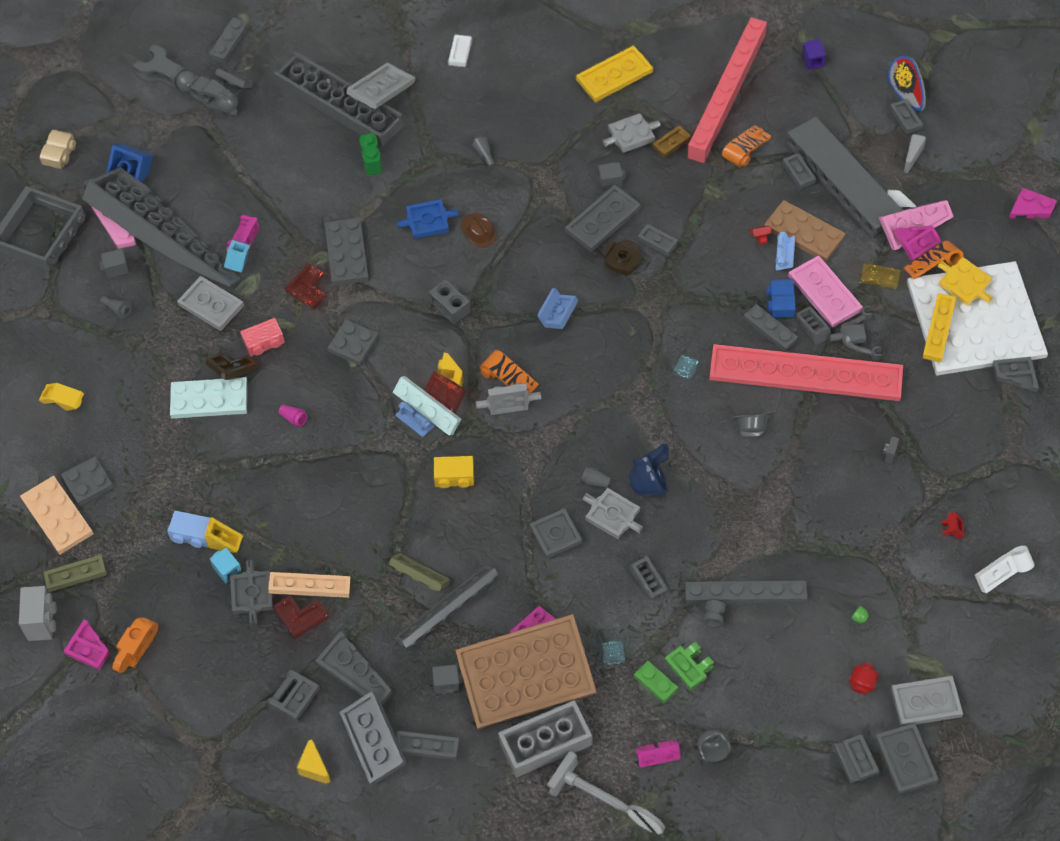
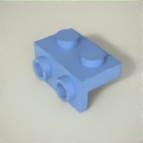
M552 288L537 316L545 328L563 329L578 299L576 296L560 295L557 288Z

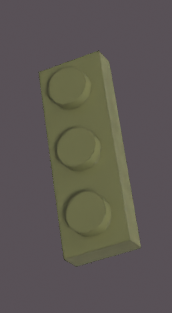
M402 553L391 557L389 565L395 567L396 571L410 575L413 580L423 582L435 591H441L450 582L449 578Z
M102 555L43 572L49 592L107 575Z

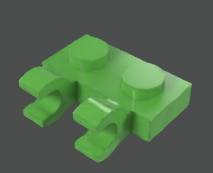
M696 642L685 650L680 646L665 657L666 663L690 690L707 679L705 673L714 668V662L710 657L705 658L698 665L694 662L692 658L701 653V647Z

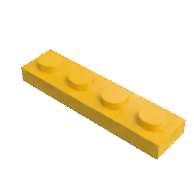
M938 293L923 359L936 362L942 361L956 297Z

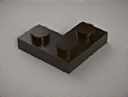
M223 353L206 358V365L224 380H231L234 377L258 370V363L248 355L235 360H230Z

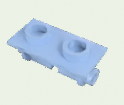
M780 232L777 236L776 271L792 268L794 262L795 236L788 237L785 232Z

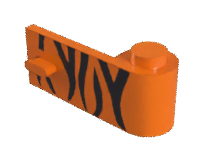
M754 125L729 142L722 152V157L739 168L745 167L750 161V153L770 140L771 135Z
M944 241L905 266L904 270L915 280L943 260L950 266L956 265L964 255L952 242Z
M494 350L480 365V372L485 378L494 379L497 377L506 386L526 384L527 389H529L527 391L532 393L539 385L499 350Z

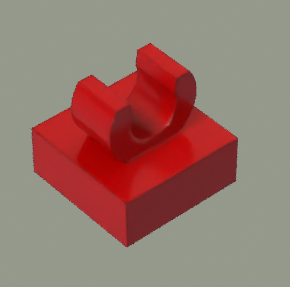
M764 225L749 229L750 236L756 237L758 244L768 243L766 234L772 233L771 226Z
M956 512L949 513L948 519L941 521L944 527L949 526V528L943 530L942 533L945 536L953 535L956 539L964 538L963 519Z

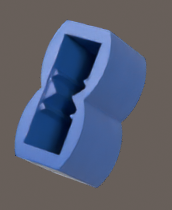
M793 279L770 280V286H766V295L770 297V301L767 303L768 312H771V316L774 318L794 317L795 297Z

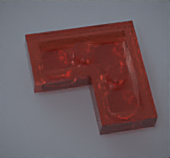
M308 263L285 287L286 292L310 308L315 309L326 298L324 292L314 287L323 277V272Z
M288 596L273 606L295 639L329 618L328 613L318 600L300 610L293 598Z

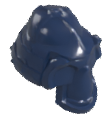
M662 444L659 448L644 455L643 458L633 460L634 466L629 474V486L632 487L636 494L666 495L668 491L666 478L659 464L668 460L669 448L667 444Z

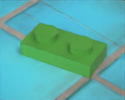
M649 661L634 674V678L663 704L678 691V686Z

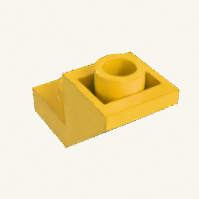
M444 353L443 359L439 360L438 371H441V378L450 379L449 389H452V396L460 397L464 382L463 371L448 353Z
M59 383L46 384L39 401L43 404L56 403L66 411L76 410L82 403L81 399L84 393Z

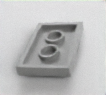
M202 276L177 301L180 307L219 331H222L244 307L243 301Z
M953 676L892 685L891 687L901 727L913 723L922 724L963 716Z

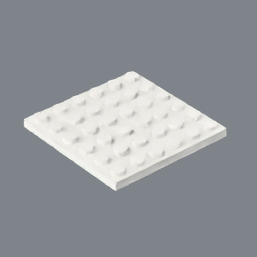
M1016 261L978 267L992 277V282L985 289V292L993 297L990 303L979 297L967 306L956 298L942 361H932L936 376L993 367V360L1031 357L1032 360L1047 358L1048 353ZM946 272L920 276L915 280L908 278L907 280L925 342L927 341L938 293L953 296L939 286V281L946 275Z

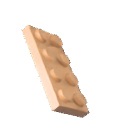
M54 476L20 495L22 501L59 555L93 535V531Z

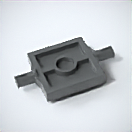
M247 560L245 562L246 572L230 575L233 615L249 614V624L253 625V620L254 624L258 623V612L273 610L272 594L269 593L270 571H254V561L250 560L249 564Z

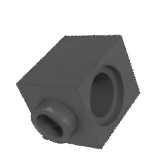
M457 665L432 667L435 694L460 692L459 684H463L462 672H458Z

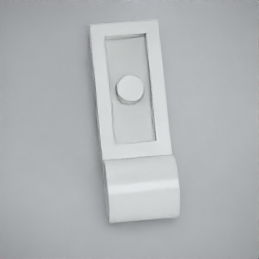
M1018 546L975 574L981 591L988 593L1015 573L1031 570L1035 564L1027 546Z

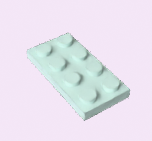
M246 377L233 378L231 380L213 379L171 382V419L247 414Z

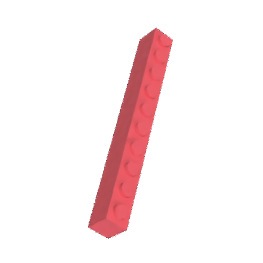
M750 18L688 145L689 159L705 163L766 36L767 22Z

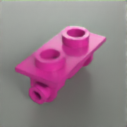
M672 739L658 743V748L651 744L639 746L636 749L640 768L680 760L679 743Z

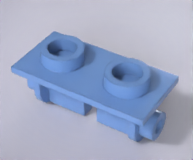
M408 402L400 403V411L395 416L422 438L436 426L412 408Z

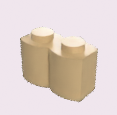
M52 130L40 154L42 165L63 169L69 162V154L76 147L73 134Z

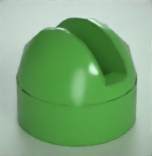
M860 605L851 619L857 623H864L868 619V611Z

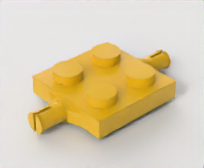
M962 257L952 267L944 261H941L938 265V268L946 272V275L939 281V286L962 303L969 306L979 297L987 303L992 301L993 297L985 292L986 287L992 282V277L967 259Z

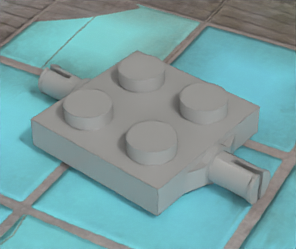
M639 113L608 124V130L612 137L603 139V144L605 147L616 144L624 153L655 141V136L651 130L660 128V123L658 120L647 123Z
M513 384L507 387L498 386L488 389L487 400L476 401V408L488 407L491 415L528 410L530 401L541 400L540 392L529 393L526 384Z
M609 488L597 499L588 493L584 495L583 501L592 505L591 510L585 517V520L618 540L628 528L638 533L642 531L643 526L634 521V518L640 511V507Z

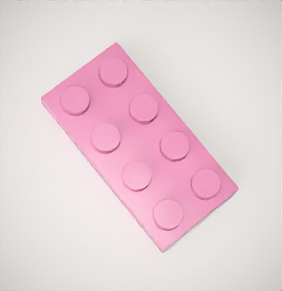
M820 256L789 272L788 277L793 279V283L831 328L862 312L863 306Z

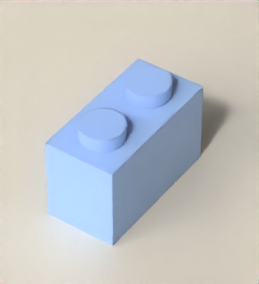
M174 511L167 532L170 539L175 543H188L197 548L201 546L208 548L204 534L210 518Z

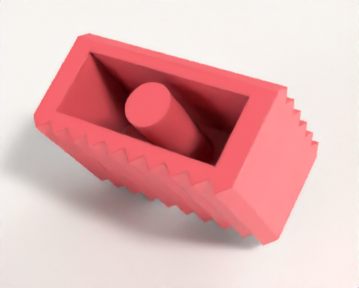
M275 318L240 331L242 340L251 357L253 355H260L267 351V349L278 348L281 344L285 343L283 333Z

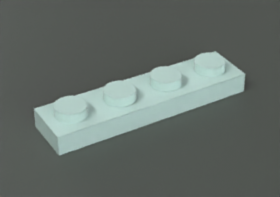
M406 376L400 377L393 393L403 401L408 402L412 408L449 436L453 435L461 418Z

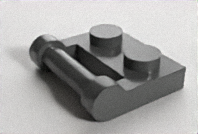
M289 670L284 682L274 696L268 699L266 704L297 721L320 687L295 671ZM293 682H297L292 691L287 696V698L284 700V702L280 703L279 701L282 699V697L289 689L291 684Z

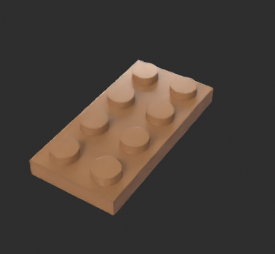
M785 200L782 201L764 224L771 226V231L776 236L780 232H785L788 237L795 236L796 247L815 257L820 256L824 262H827L846 235V233Z

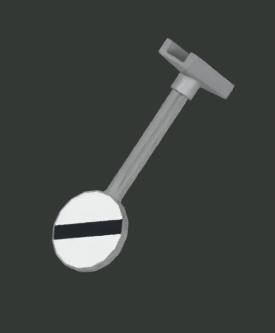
M571 751L568 752L547 784L551 788L549 793L557 797L565 783L580 788L620 811L626 812L633 821L652 833L663 834L665 830L664 824L649 811L635 805L627 806L623 801L586 782L573 773L578 765L577 755Z

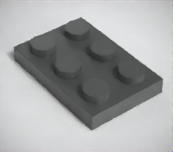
M915 723L875 735L876 742L898 795L938 783V776Z

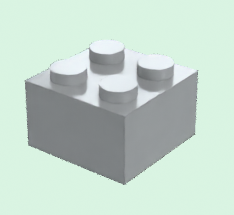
M45 586L21 588L19 626L28 641L51 640L53 632L56 631L53 614L57 612L56 602H53L51 593H48Z

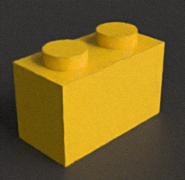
M473 456L434 457L435 487L448 488L450 486H459L466 488L474 486Z

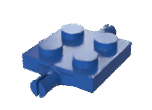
M441 199L406 206L407 219L397 221L398 228L409 226L414 239L449 232L448 218L458 216L457 209L446 211Z

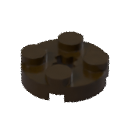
M626 239L617 243L612 242L605 251L606 266L616 273L630 275L641 264L642 255L639 246L635 242ZM624 254H626V259H621L619 257V255L623 256Z

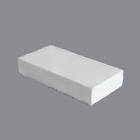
M455 35L449 57V65L466 67L472 37Z

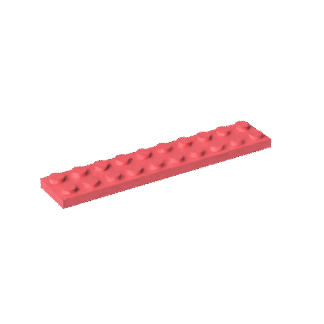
M714 344L709 380L900 401L903 365Z

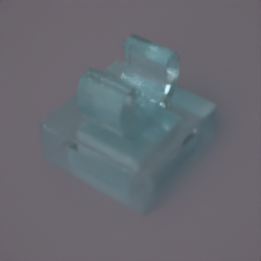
M623 641L602 643L604 665L625 663Z

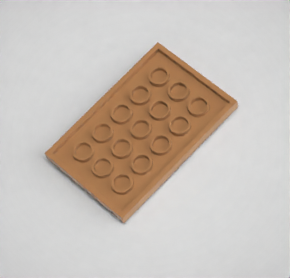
M573 614L455 650L478 730L597 694Z

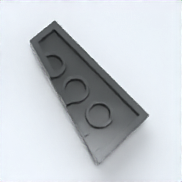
M342 631L339 632L315 660L318 666L362 697L374 691L377 693L381 705H383L392 694L391 689L376 671L370 667L366 659L359 654L355 646L349 642Z

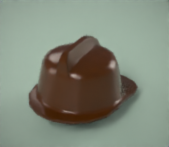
M473 213L467 215L461 221L462 231L473 245L484 248L495 242L496 230L486 216Z

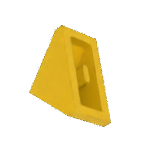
M213 517L210 518L204 534L208 548L221 551L227 548L231 553L238 552L243 537L242 534Z
M311 739L307 742L297 766L299 775L328 784L330 783L329 775Z

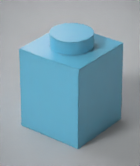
M232 240L227 251L224 267L242 273L247 261L250 245Z
M227 548L217 551L210 558L212 567L225 584L230 582V575L242 573L240 564Z

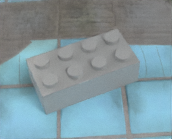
M575 700L498 733L499 743L516 778L566 757L569 751L575 753L592 745V734Z

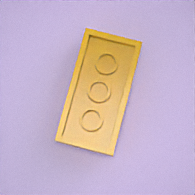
M633 45L576 75V80L592 100L597 102L651 74L653 67Z

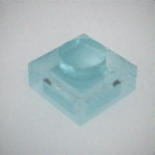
M681 355L674 368V373L692 379L699 361Z

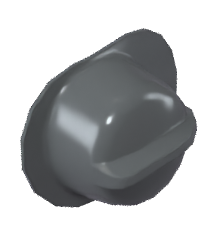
M778 411L758 415L735 416L732 419L737 420L741 436L755 437L765 431L768 416Z

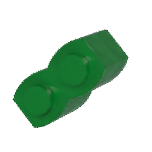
M375 134L361 135L359 141L366 174L368 176L381 174V157Z

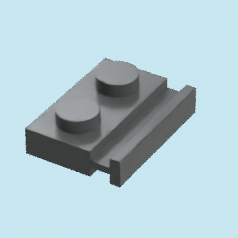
M862 734L833 745L850 784L879 774V769Z

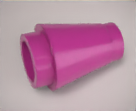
M285 404L279 408V414L293 426L301 427L306 423L308 415L304 409Z

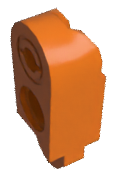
M142 617L137 618L131 627L127 628L116 646L119 653L113 663V670L123 673L128 666L134 668L156 636L158 623Z

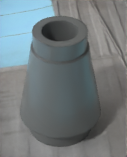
M586 466L581 481L585 482L586 485L607 488L611 477H608L592 466L591 468Z

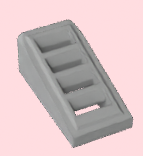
M912 135L904 173L910 171L923 151L926 142L925 136Z

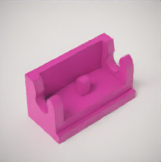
M242 215L240 225L232 240L251 246L260 229L258 219ZM229 240L227 245L230 246L232 240Z

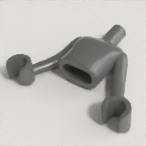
M864 306L861 316L842 324L840 333L829 334L830 342L842 340L847 348L870 355L874 361L882 359L883 354H876L881 352L879 346L870 350L855 345L866 342L864 326L859 323L872 318V313H868L871 311L870 306Z

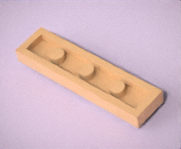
M270 572L269 593L349 598L350 576Z

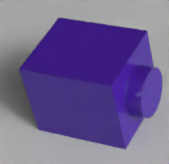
M820 39L804 42L802 56L807 69L824 67L826 53Z

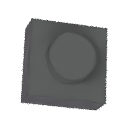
M891 437L890 444H885L883 454L886 455V463H893L899 438Z

